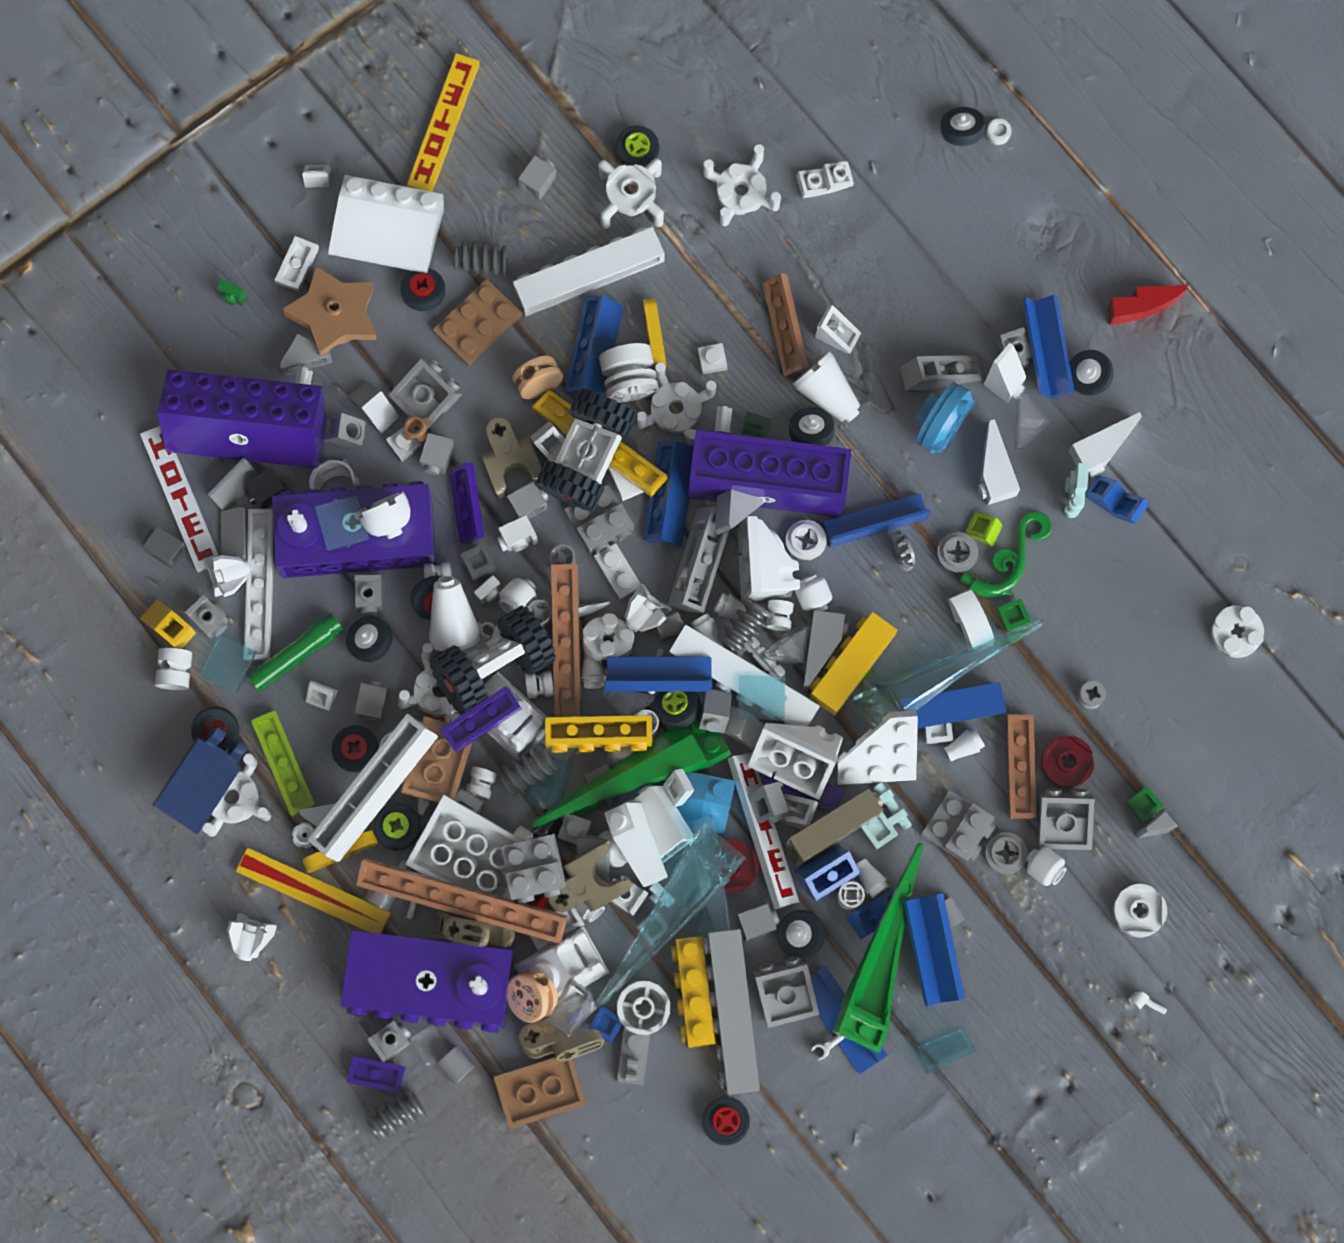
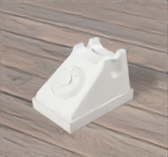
M747 516L737 528L738 554H742L738 556L741 603L744 601L752 603L751 599L762 601L791 597L793 594L792 590L800 588V580L795 579L792 575L793 571L799 570L798 561L792 559L787 554L779 536L769 529L763 520L758 519L757 516Z
M497 671L484 685L487 691L486 694L490 697L507 686L522 709L488 731L487 734L520 762L522 760L521 754L525 753L527 755L530 749L545 736V717L547 716Z
M766 723L748 767L769 777L775 774V780L819 800L837 762V755L843 738L836 733L833 735L827 734L825 728L819 725L808 727Z
M584 926L563 937L560 943H553L514 965L518 974L529 969H538L546 973L555 985L557 1001L571 996L610 973Z

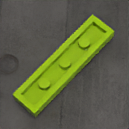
M276 710L251 720L290 815L293 817L300 814V809L316 807Z

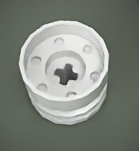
M642 343L621 345L608 349L599 356L602 374L609 377L604 382L605 388L608 389L606 391L608 398L614 399L618 403L631 402L647 398L659 390L658 381L655 380L657 378L656 371L650 369L654 362L649 345Z

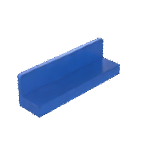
M604 295L585 297L564 392L570 395H577L580 388L593 390L599 394L605 393L604 382L608 377L602 374L599 356L608 349L615 347L623 306Z
M1051 295L1036 301L1027 297L1023 298L1039 394L1054 399L1074 393L1058 297Z
M677 440L658 442L655 467L667 475V480L652 497H649L643 540L649 543L667 542L681 547L689 505V482L694 448Z
M920 493L823 521V527L829 546L834 547L927 520L930 510L925 508Z
M608 657V678L605 680V691H711L712 658Z
M1000 682L901 699L895 703L897 711L916 710L918 716L917 729L1006 712Z
M944 894L904 901L924 1005L931 1006L938 1003L965 999Z
M824 967L811 977L819 1010L818 1016L831 1035L835 1037L838 1034L832 1031L842 1008L839 1005L845 993L829 969ZM846 1038L838 1043L859 1074L888 1056L883 1048H881L880 1053H876Z

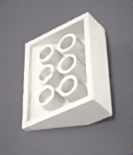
M345 175L338 197L328 253L330 255L427 273L444 212L443 194Z
M443 795L405 865L429 877L511 899L505 876L507 870L501 846L524 840L450 797Z

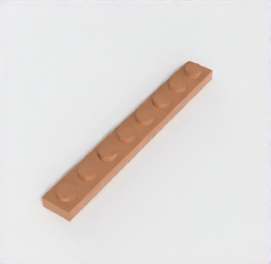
M366 858L361 861L356 886L555 943L562 941L568 917L567 915L519 903Z

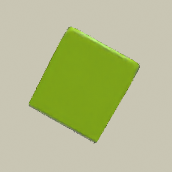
M975 511L964 534L993 547L1003 525L997 517Z

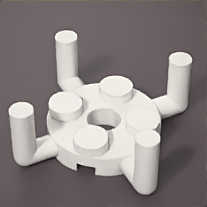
M760 144L754 147L753 158L749 166L738 163L732 164L722 174L713 171L714 163L712 160L708 159L704 162L703 176L717 183V196L723 207L720 211V224L722 226H727L734 214L744 215L751 211L754 212L761 205L772 211H777L780 207L781 195L778 192H774L771 198L766 196V180L758 171L764 155V147ZM737 185H745L748 188V192L744 195H739L735 192L734 188Z
M655 158L646 167L634 164V166L622 165L616 169L606 160H601L598 165L599 177L601 179L608 178L606 196L610 203L600 214L601 227L604 229L610 227L611 216L616 211L628 216H636L645 210H648L654 216V225L661 227L663 225L664 212L653 202L656 196L654 177L661 175V160ZM628 184H634L638 187V191L635 194H627L624 188Z
M658 363L655 366V371L660 389L652 397L651 414L647 416L642 411L637 414V426L643 429L656 424L662 430L672 432L673 434L683 433L688 445L693 447L696 430H692V428L695 427L700 418L701 403L715 396L716 383L708 381L706 390L697 393L685 382L669 383L665 375V365ZM672 403H680L684 409L679 414H673L670 412L669 406Z
M426 643L423 645L421 660L425 670L416 678L413 695L410 696L406 690H402L399 693L398 707L405 709L417 705L424 713L426 712L436 718H445L447 723H451L460 715L456 713L453 705L448 703L446 696L437 697L432 692L433 688L438 685L436 683L437 680L432 675L433 671L430 669L429 662L430 658H432L433 646L430 643Z
M246 754L244 756V768L241 772L239 771L212 812L214 816L212 822L204 824L202 829L210 837H214L218 833L223 822L228 824L238 823L250 818L252 815L263 821L271 819V813L266 808L258 806V789L250 778L258 764L253 755ZM231 790H236L239 793V800L235 804H228L225 800L226 794Z

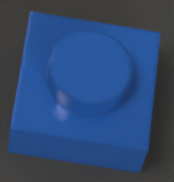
M602 1006L588 1030L595 1029L603 1035L604 1040L612 1043L622 1024L618 1015Z

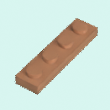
M780 273L762 284L784 377L791 378L809 369L788 276L787 274Z
M1007 715L1009 819H1036L1034 715Z

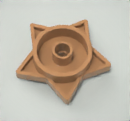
M317 267L314 271L309 292L284 307L283 315L307 329L312 336L319 356L324 355L336 345L344 344L351 340H376V330L366 311L374 291V283H342Z

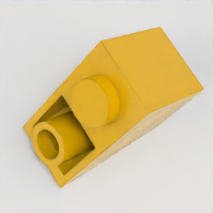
M158 599L140 617L146 625L173 648L182 649L196 634L189 624Z

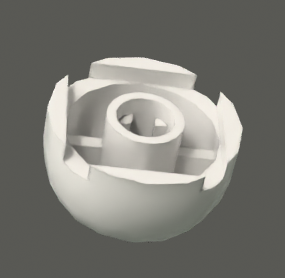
M401 492L373 503L369 510L366 507L361 509L356 515L363 528L369 534L377 537L386 535L388 539H391L403 533L401 528L408 523L411 509L405 493Z
M637 981L621 992L617 1002V1014L621 1024L628 1031L637 1035H650L659 1031L666 1024L670 1015V1001L659 985L650 981Z

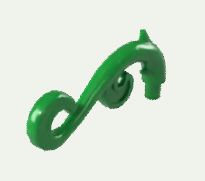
M1039 511L1027 513L1022 518L1018 527L1016 553L1009 549H1002L993 556L991 562L993 569L999 573L1008 571L1005 565L1006 562L1012 564V570L1004 580L991 584L990 579L981 581L979 578L974 579L965 572L959 581L968 586L974 594L981 597H1013L1014 594L1010 590L1019 582L1026 562L1025 528L1029 522H1037L1040 526V531L1036 534L1030 533L1028 535L1029 539L1033 541L1044 540L1050 535L1052 530V523L1049 517Z

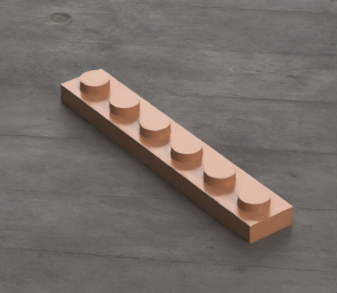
M578 564L551 565L553 647L555 650L553 653L556 655L553 662L554 716L582 717Z

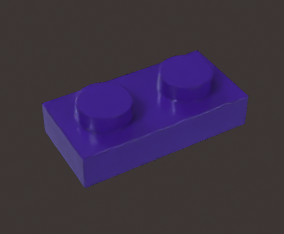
M352 1056L347 1083L400 1093L406 1067Z

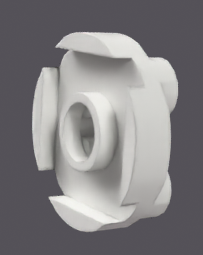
M1236 605L1223 609L1214 619L1210 630L1211 639L1215 647L1234 658L1250 655L1259 647L1264 639L1263 623L1255 611L1248 606ZM1234 625H1238L1239 628L1243 629L1242 638H1238L1236 634L1232 635L1231 631L1234 629Z
M607 613L603 617L591 620L584 627L582 645L585 653L590 658L602 662V659L607 660L608 657H628L632 651L635 635L624 621L618 619L614 614ZM610 637L613 639V642H610L609 640L604 642L603 638Z
M1134 884L1119 892L1113 904V917L1119 930L1132 937L1142 938L1150 936L1160 929L1167 918V905L1164 898L1155 891L1156 889L1146 884ZM1138 903L1142 904V908L1147 910L1146 914H1142V918H1138L1137 914L1133 913V908H1136Z

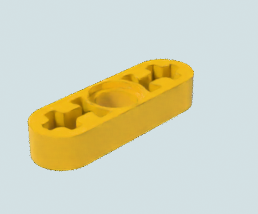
M656 298L643 299L649 346L654 362L653 369L655 370V366L658 363H663L666 367Z
M374 831L362 833L341 860L377 845L378 841ZM320 851L302 860L307 873L338 862L325 856Z

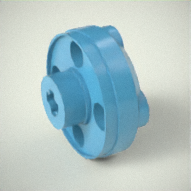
M952 382L940 397L933 393L928 396L916 417L917 420L923 423L916 438V443L930 454L941 452L949 446L976 400L972 397L971 390L961 384L958 385Z

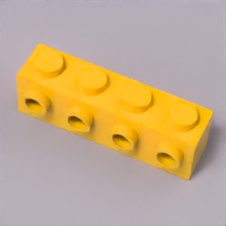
M874 612L868 618L865 615L861 618L855 627L858 629V632L853 638L851 636L846 638L840 647L843 652L838 658L835 656L831 658L825 667L828 672L823 678L818 676L809 688L813 691L810 699L833 716H836L898 631Z
M652 715L545 717L547 749H552L554 753L568 752L567 748H578V752H593L594 748L605 747L607 752L620 751V747H631V751H646L647 747L652 746Z
M703 937L676 939V946H671L672 960L673 962H678L679 969L678 973H674L676 989L681 988L682 999L677 1000L679 1016L684 1015L685 1026H680L682 1043L687 1042L688 1048L715 1045Z

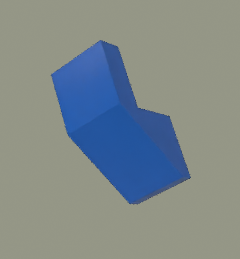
M1100 475L1097 476L1085 494L1089 500L1114 517L1136 524L1149 505L1144 497L1127 493L1117 480Z
M895 887L846 917L860 940L875 932L896 889Z

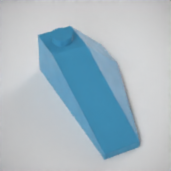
M693 772L687 773L686 776L691 782L694 791L683 805L676 806L685 822L694 829L724 836L736 781ZM666 780L653 783L650 785L663 786ZM644 787L632 790V792L639 795L638 792Z

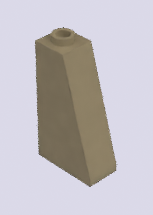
M867 789L790 837L783 847L796 867L799 868L878 817L883 812V802L877 793L874 792L872 794L870 789Z

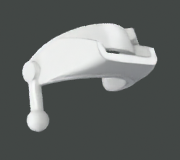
M343 459V461L328 460L323 464L319 463V467L313 469L309 481L310 489L318 490L327 480L335 476L350 477L355 488L361 485L359 478L355 476L352 467L346 459Z

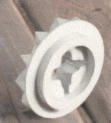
M798 521L787 531L786 546L790 554L799 560L811 561L820 556L826 547L827 538L825 531L814 521ZM810 531V541H813V544H808L803 550L802 541L798 538H804L807 532Z

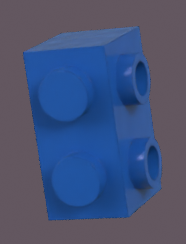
M836 844L794 871L805 893L816 901L860 874L850 852L839 844Z

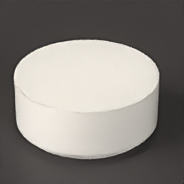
M1001 118L993 119L986 128L987 139L995 145L1006 143L1011 135L1010 124Z

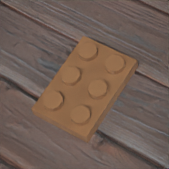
M486 279L433 329V333L469 367L523 315L506 296Z
M424 716L422 723L438 737L406 776L401 792L435 803H439L443 795L455 800L472 743L455 753L440 730L449 723Z
M552 1058L494 1077L509 1129L587 1105L573 1059L559 1062L556 1058Z

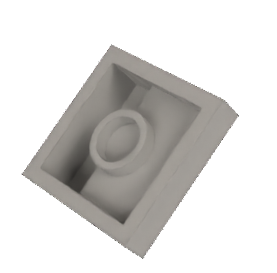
M421 358L388 396L408 416H417L421 419L428 418L432 425L463 394L458 390L461 386L454 378L450 376L446 378L441 373L443 367L436 360L431 359L429 361L428 359Z
M609 484L604 487L594 512H588L572 505L564 509L565 514L589 554L594 552L600 553L610 547L609 544L617 539L619 541L627 539L632 535L631 531L634 530L632 520L623 505L619 503Z
M1046 788L1045 793H1039V849L1047 846L1050 849L1092 850L1095 799L1091 794H1087V790L1072 789V793H1061V789Z
M949 790L921 836L963 863H966L969 858L974 861L982 849L978 845L983 836L988 839L996 827L992 823L995 817Z
M554 834L501 846L507 870L505 876L511 900L518 899L519 903H525L535 900L534 895L544 893L545 898L559 895L560 889L566 887Z
M790 957L784 960L785 964L775 967L773 963H766L758 967L759 971L754 972L768 1028L819 1015L805 959L800 960V957Z

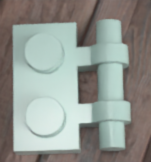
M1078 463L1074 471L1071 470L1070 477L1066 478L1065 492L1069 493V502L1064 508V513L1068 518L1077 517L1084 507L1089 464Z
M882 782L875 786L874 790L893 816L887 819L882 812L878 817L860 828L875 850H878L898 836L893 827L895 824L899 823L904 831L912 826L907 818L908 814L905 809L901 810L893 799L894 794L890 789L887 790Z

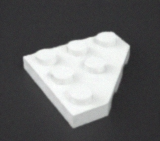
M916 710L889 712L882 718L883 722L874 730L870 729L860 737L850 751L847 753L844 751L838 756V785L916 780L918 717Z

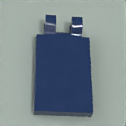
M212 727L204 741L196 738L152 804L194 834H199L241 770V767L236 762L248 749L240 742H233L228 752L219 748L217 745L222 741L226 732L218 727L216 729Z

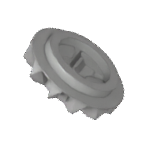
M901 531L894 532L892 535V545L897 561H899L900 566L906 572L913 570L915 555L908 537L905 534L903 535Z
M960 532L946 535L938 546L939 563L946 570L953 571L956 574L968 571L975 565L978 559L976 542L969 535ZM957 543H959L960 552L965 554L961 555L958 562H956L955 555L950 553V551L955 550Z
M1003 832L990 839L985 855L987 864L995 872L1007 875L1016 873L1025 865L1028 852L1024 841L1019 836ZM1005 843H1007L1008 851L1017 853V855L1008 858L1007 864H1005L1003 856L995 854L1003 851Z

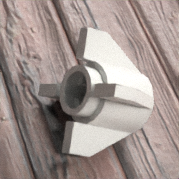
M220 555L203 559V564L209 571L213 583V595L215 597L220 595L226 597L234 594L247 581L248 574H250L247 561L245 559L242 560L239 556Z
M641 584L629 599L627 611L624 615L626 619L625 624L634 632H644L660 626L672 609L650 595L646 586Z
M238 913L236 921H229L227 928L230 945L236 957L244 961H251L252 958H257L259 952L275 935L277 925L273 923L262 924L249 919L243 913Z

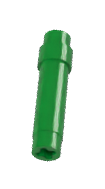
M332 613L328 614L321 621L320 619L316 620L307 627L305 632L247 675L258 691L261 692L320 647L324 648L334 640L333 637L342 631L343 628Z

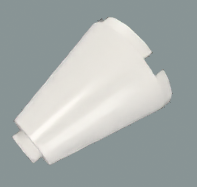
M830 351L792 383L797 391L840 422L846 419L849 423L860 413L857 410L860 404L834 355Z
M443 576L434 583L429 641L435 650L444 651L453 645L458 646L461 650H465L480 641L481 632L460 581L453 576Z

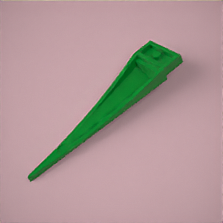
M698 715L696 720L689 726L680 729L671 728L653 740L652 746L647 747L646 751L635 752L532 821L531 826L538 827L595 803L666 780L674 770L683 769L685 774L709 768L731 755L730 749L718 732L699 729L700 715Z
M918 843L839 1005L842 1008L832 1031L876 1053H880L889 1030L896 970L906 921L904 901L911 898L923 843Z

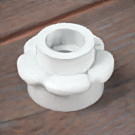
M308 822L295 826L292 831L294 844L298 847H312L313 845L308 841V838L316 828H313L312 824ZM304 833H307L306 838L302 837Z

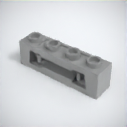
M713 506L697 508L668 601V605L687 613H704L729 530L721 533L720 538L716 535V508ZM703 590L701 598H697L698 591Z

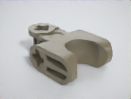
M504 418L492 419L486 428L491 451L481 454V458L495 495L498 499H501L507 495L504 479L509 470L521 468L529 474L531 481L536 483L542 469L529 437L517 441L512 427ZM500 429L503 432V436L499 437L496 434V430Z
M606 841L595 845L563 865L568 877L565 878L566 887L560 889V894L567 893L569 898H562L560 894L549 897V902L555 910L565 912L585 902L590 912L625 894L632 887V882L626 876L615 881H607L598 875L596 870L597 862L602 860L610 851Z
M436 910L439 922L437 932H433V938L476 947L486 945L509 947L514 941L515 931L447 911Z
M580 993L559 1000L555 1010L550 1015L542 1018L541 1021H536L523 1027L519 1033V1042L525 1055L532 1059H538L554 1053L557 1061L564 1062L600 1049L604 1044V1038L599 1031L590 1029L579 1032L571 1028L573 1021L577 1017L589 1011L591 1005L589 996ZM536 1039L537 1042L532 1044L531 1041Z

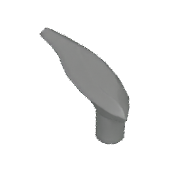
M610 602L582 603L579 605V617L592 614L606 607Z

